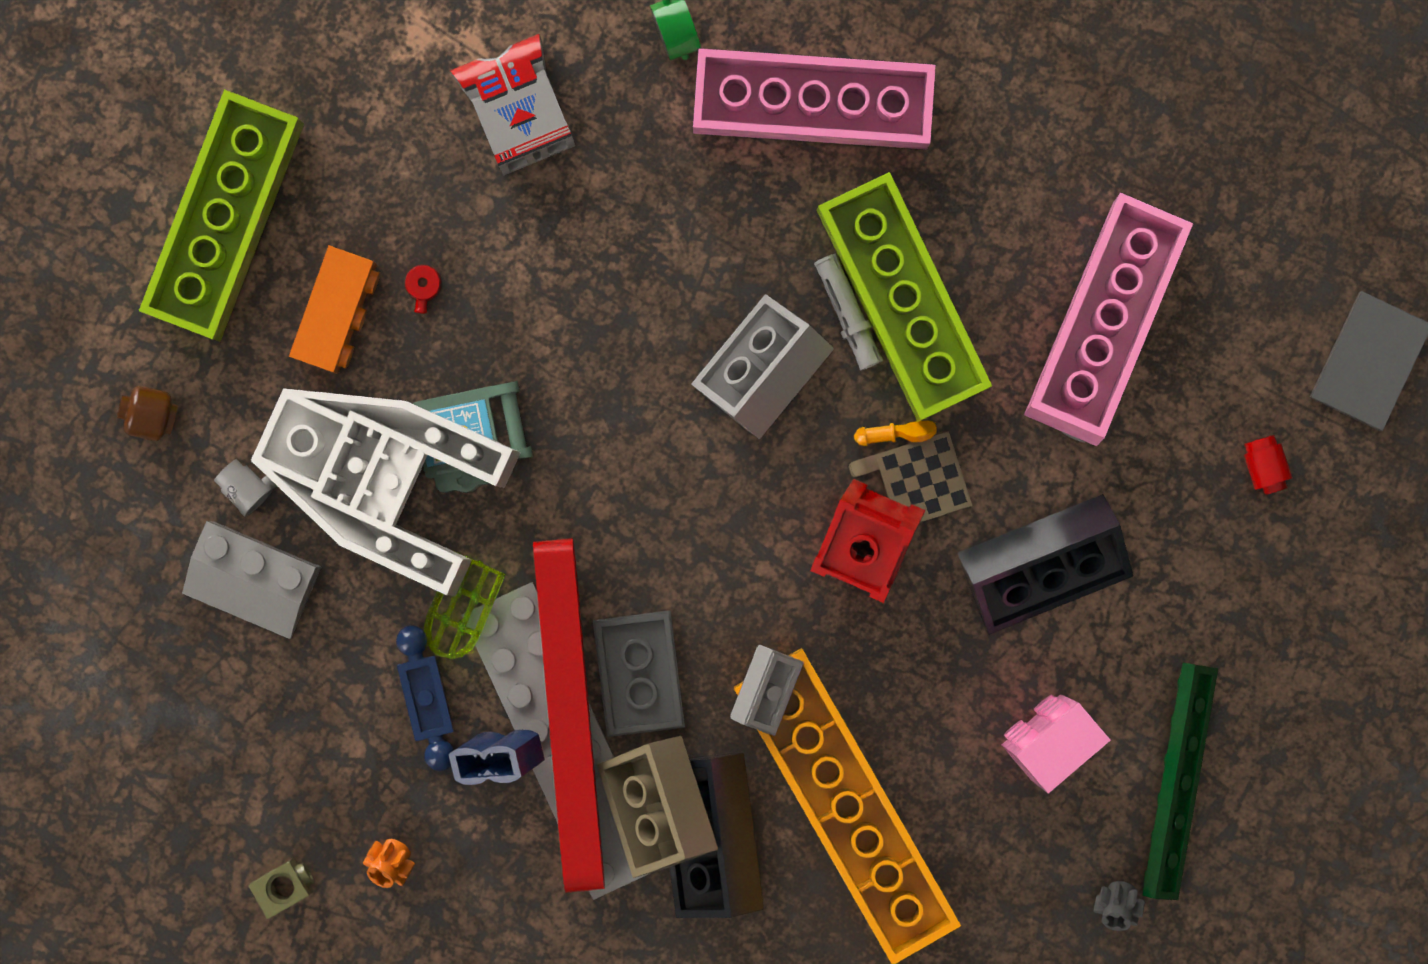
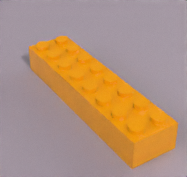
M800 648L788 655L804 663L777 733L773 736L759 730L758 732L891 964H896L959 928L961 924L805 652ZM743 682L734 686L737 695H739Z

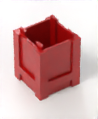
M853 479L839 501L833 520L810 571L823 577L826 574L869 592V597L884 603L897 578L902 561L926 510L913 504L910 507L867 489V484ZM863 540L870 542V548L874 550V555L867 554L865 557L857 555L858 550L852 547L853 543H861Z

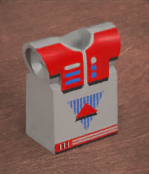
M540 33L510 45L497 58H479L450 70L456 82L473 103L503 175L575 146L547 77Z

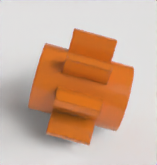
M388 839L383 845L375 841L363 861V865L369 867L367 870L368 878L382 888H390L394 882L399 886H403L415 863L409 860L411 856L409 848L404 843L395 839Z

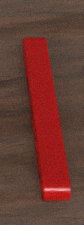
M573 538L533 542L564 890L565 893L605 889L574 540Z

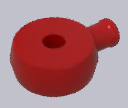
M417 265L406 275L405 288L407 293L416 300L415 313L426 314L427 301L435 298L441 290V276L432 266ZM426 279L427 285L425 287H420V280Z

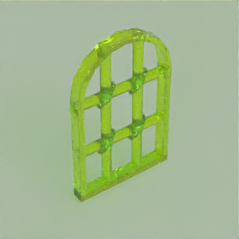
M466 555L463 556L472 561L456 596H452L446 612H443L442 615L436 611L444 594L437 591L428 609L424 624V632L426 633L427 645L430 650L438 656L450 659L463 657L473 649L482 633L506 575L483 564L481 560L476 561ZM472 564L483 568L476 588L471 592L463 588ZM490 571L496 574L497 577L488 599L480 596V592ZM463 594L471 598L463 619L456 622L450 619L458 597H461ZM480 602L485 606L473 630L466 625L474 606ZM433 618L442 621L434 641L432 640L431 633ZM450 625L457 628L458 631L448 654H446L437 647L445 628H448ZM465 633L471 635L472 637L466 646L455 652L462 635L464 636Z

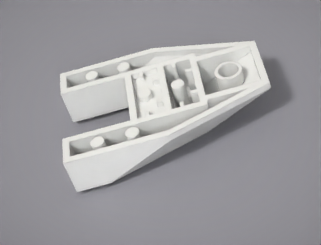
M283 388L251 461L340 546L445 595L456 596L472 560L396 525L427 455L492 485L505 488L521 452L407 401Z

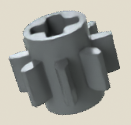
M1116 881L1109 884L1108 888L1105 886L1101 887L1100 895L1096 896L1094 912L1103 914L1101 922L1107 928L1115 931H1125L1131 925H1138L1139 917H1143L1145 900L1137 899L1138 890L1133 885L1127 882Z

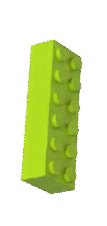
M224 89L141 303L140 312L221 342L303 129L304 123L298 117Z
M888 172L819 205L817 213L917 422L992 387L891 173Z

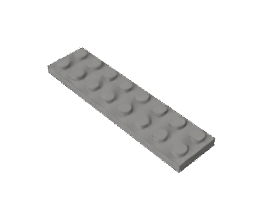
M531 582L461 616L514 730H531L539 734L545 760L533 768V771L558 823L538 597L535 584ZM589 703L605 889L589 891L593 900L646 875L633 878L597 767V764L614 758V755Z

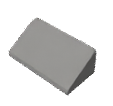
M758 645L731 712V719L775 736L804 662L763 645Z

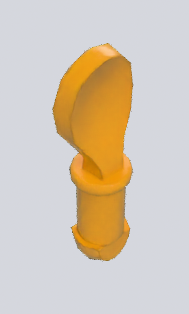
M916 421L904 425L890 423L888 426L866 429L861 427L855 432L854 440L861 446L886 441L896 442L898 437L911 442H923L931 439L936 434L937 427L933 421Z

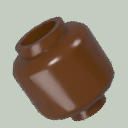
M136 386L133 388L130 397L122 395L117 418L124 420L123 429L126 434L151 441H159L164 434H171L178 405L172 403L171 395L168 392L145 386Z

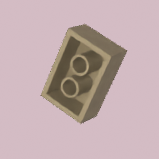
M682 736L649 743L597 764L633 878L663 870L718 850Z

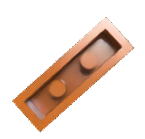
M328 245L289 357L336 374L339 373L341 367L345 369L348 367L354 350V346L349 345L354 330L358 332L361 330L367 314V309L362 308L367 293L374 294L380 278V272L375 271L377 264L374 261Z

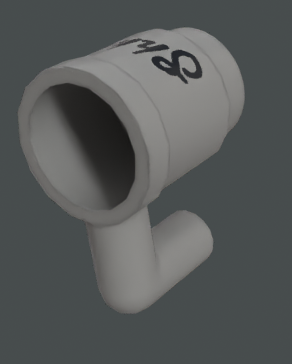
M237 459L229 463L214 480L221 488V492L239 509V512L244 517L253 513L269 497L273 489L277 487L268 476L260 479L247 465L243 466Z

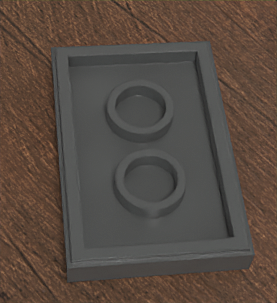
M1363 291L1359 292L1309 398L1378 431H1383L1428 336V322Z
M671 610L593 620L607 737L685 728Z

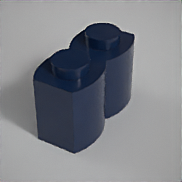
M524 729L512 731L506 736L497 732H483L448 754L455 781L465 785L480 784L487 779L498 783H510L518 780L545 760L539 734Z

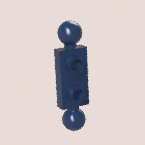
M409 625L402 628L396 637L397 648L408 657L409 662L398 664L397 669L415 741L428 739L429 745L424 752L425 762L433 770L444 771L451 767L448 754L455 749L449 742L444 740L443 735L452 733L455 729L437 656L424 658L423 651L427 646L426 633L418 626Z

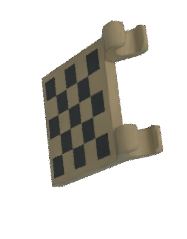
M949 431L935 435L923 442H913L848 464L852 477H858L879 470L887 498L908 507L913 504L926 510L921 522L972 506Z

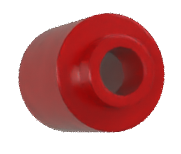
M1275 435L1244 444L1247 454H1244V458L1254 489L1263 488L1265 495L1287 489L1285 481L1293 477L1282 443L1277 444Z

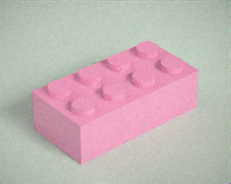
M1051 694L1042 700L1034 708L1037 715L1027 723L1020 720L1005 732L1004 736L1007 740L1001 744L1030 780L1048 794L1111 741L1079 702L1061 694L1058 697H1053Z

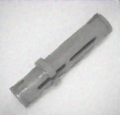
M831 254L816 261L814 265L821 276L826 292L843 328L841 335L844 340H848L860 371L883 362L884 360L870 332L872 325L869 320H865L859 308L857 299L843 271L838 254Z

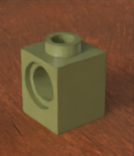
M294 857L254 880L248 886L268 920L313 893L311 884L314 883V879L305 863L298 864ZM285 876L293 882L294 892L291 896H282L277 892L275 888L277 877Z

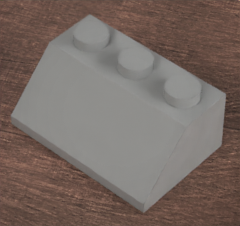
M765 294L691 385L760 440L834 348L809 324Z
M206 521L190 559L182 594L291 639L322 567L217 522Z

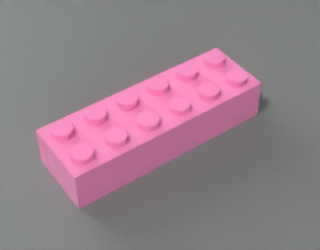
M698 49L693 134L927 150L931 140L936 65Z
M1123 193L1118 195L1110 208L1027 406L1025 416L1095 446L1105 438L1193 223Z

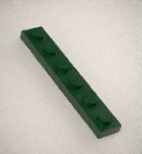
M1182 663L1181 674L1177 683L1178 692L1175 710L1171 718L1168 750L1164 758L1165 767L1161 790L1157 798L1158 808L1154 829L1151 834L1150 854L1147 869L1144 873L1142 896L1153 899L1179 900L1219 668Z

